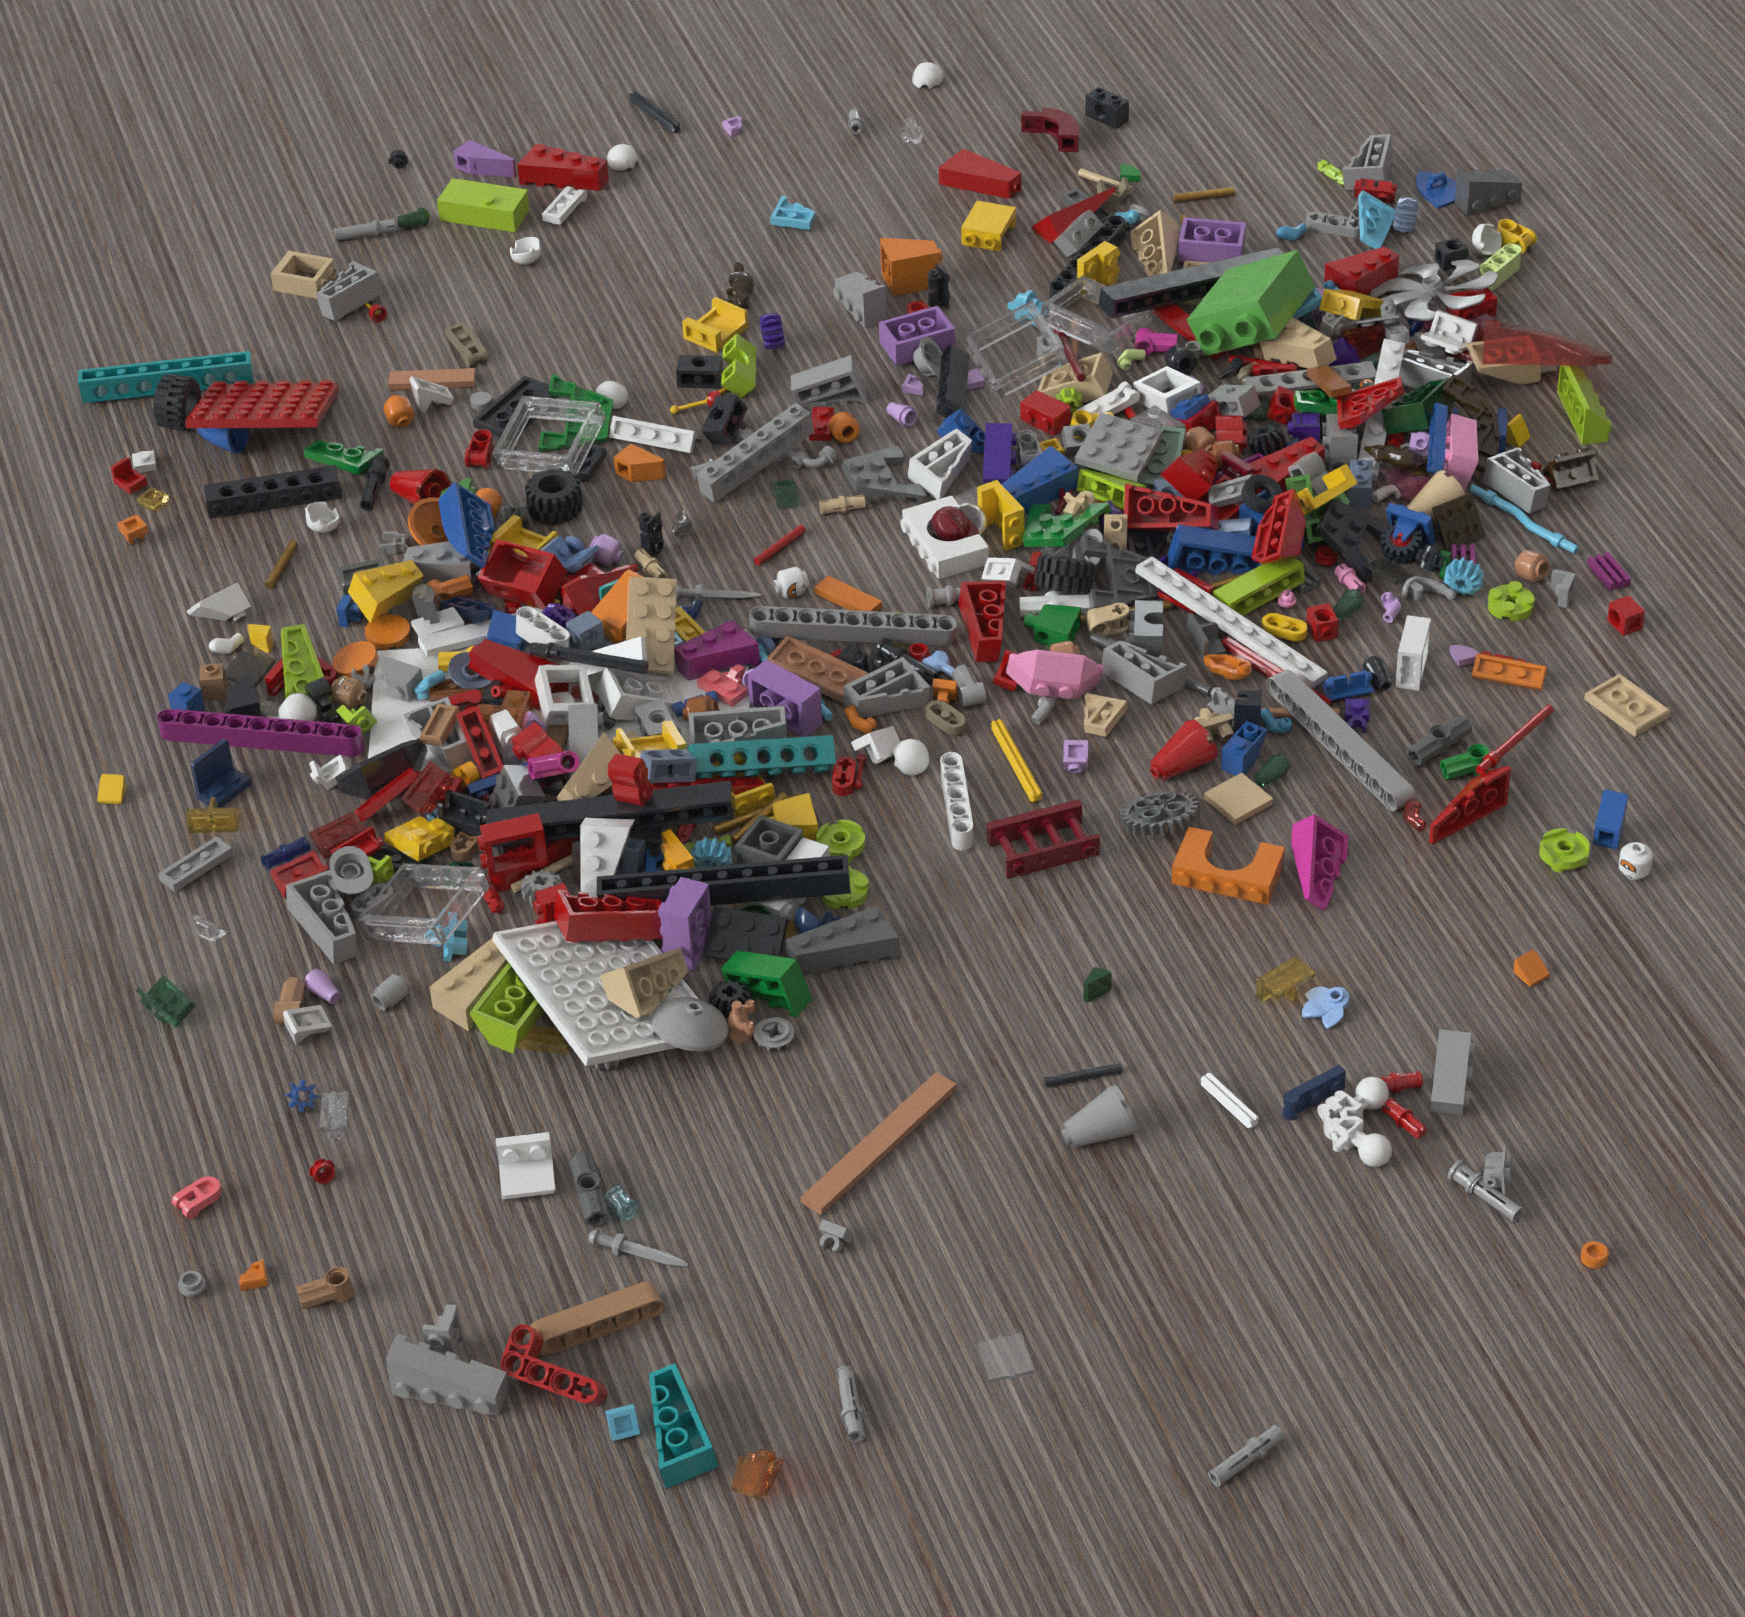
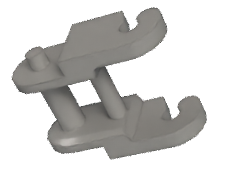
M384 532L382 534V540L386 541L387 537H389L391 543L381 544L379 546L381 553L384 552V549H386L387 554L406 552L408 548L406 543L410 541L408 534H399V532Z

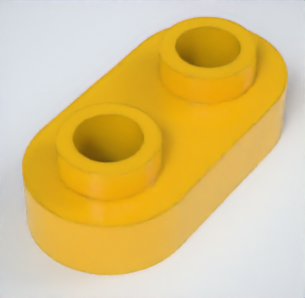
M1270 613L1262 618V629L1272 636L1293 642L1301 641L1307 636V624L1302 620L1277 613Z

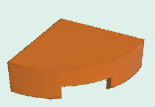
M264 1260L251 1264V1268L241 1275L239 1280L241 1291L268 1286Z

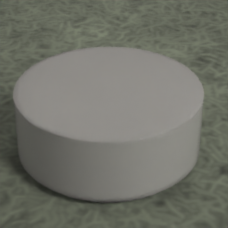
M487 392L474 393L470 397L471 407L477 411H484L492 404L491 395Z

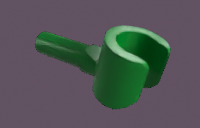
M1442 550L1440 556L1444 558L1440 570V578L1444 579L1446 567L1451 563V553Z

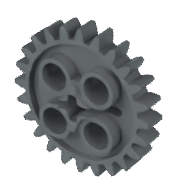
M1166 789L1164 793H1160L1157 790L1155 794L1146 793V797L1137 796L1138 800H1130V804L1124 805L1125 809H1121L1120 814L1123 829H1127L1128 833L1134 832V836L1142 833V837L1151 834L1152 837H1155L1157 834L1165 836L1167 832L1175 834L1174 830L1183 831V826L1190 827L1191 822H1197V817H1200L1201 810L1197 797H1193V793L1187 794L1186 791L1179 793L1178 789L1169 792V789Z

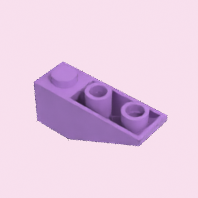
M468 140L454 150L455 167L469 174L516 176L514 158L474 141Z

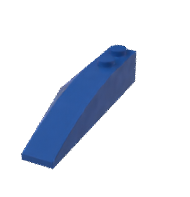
M454 482L438 500L445 534L456 551L483 568L488 557L487 551L490 548L491 533L494 531L491 506L482 498Z

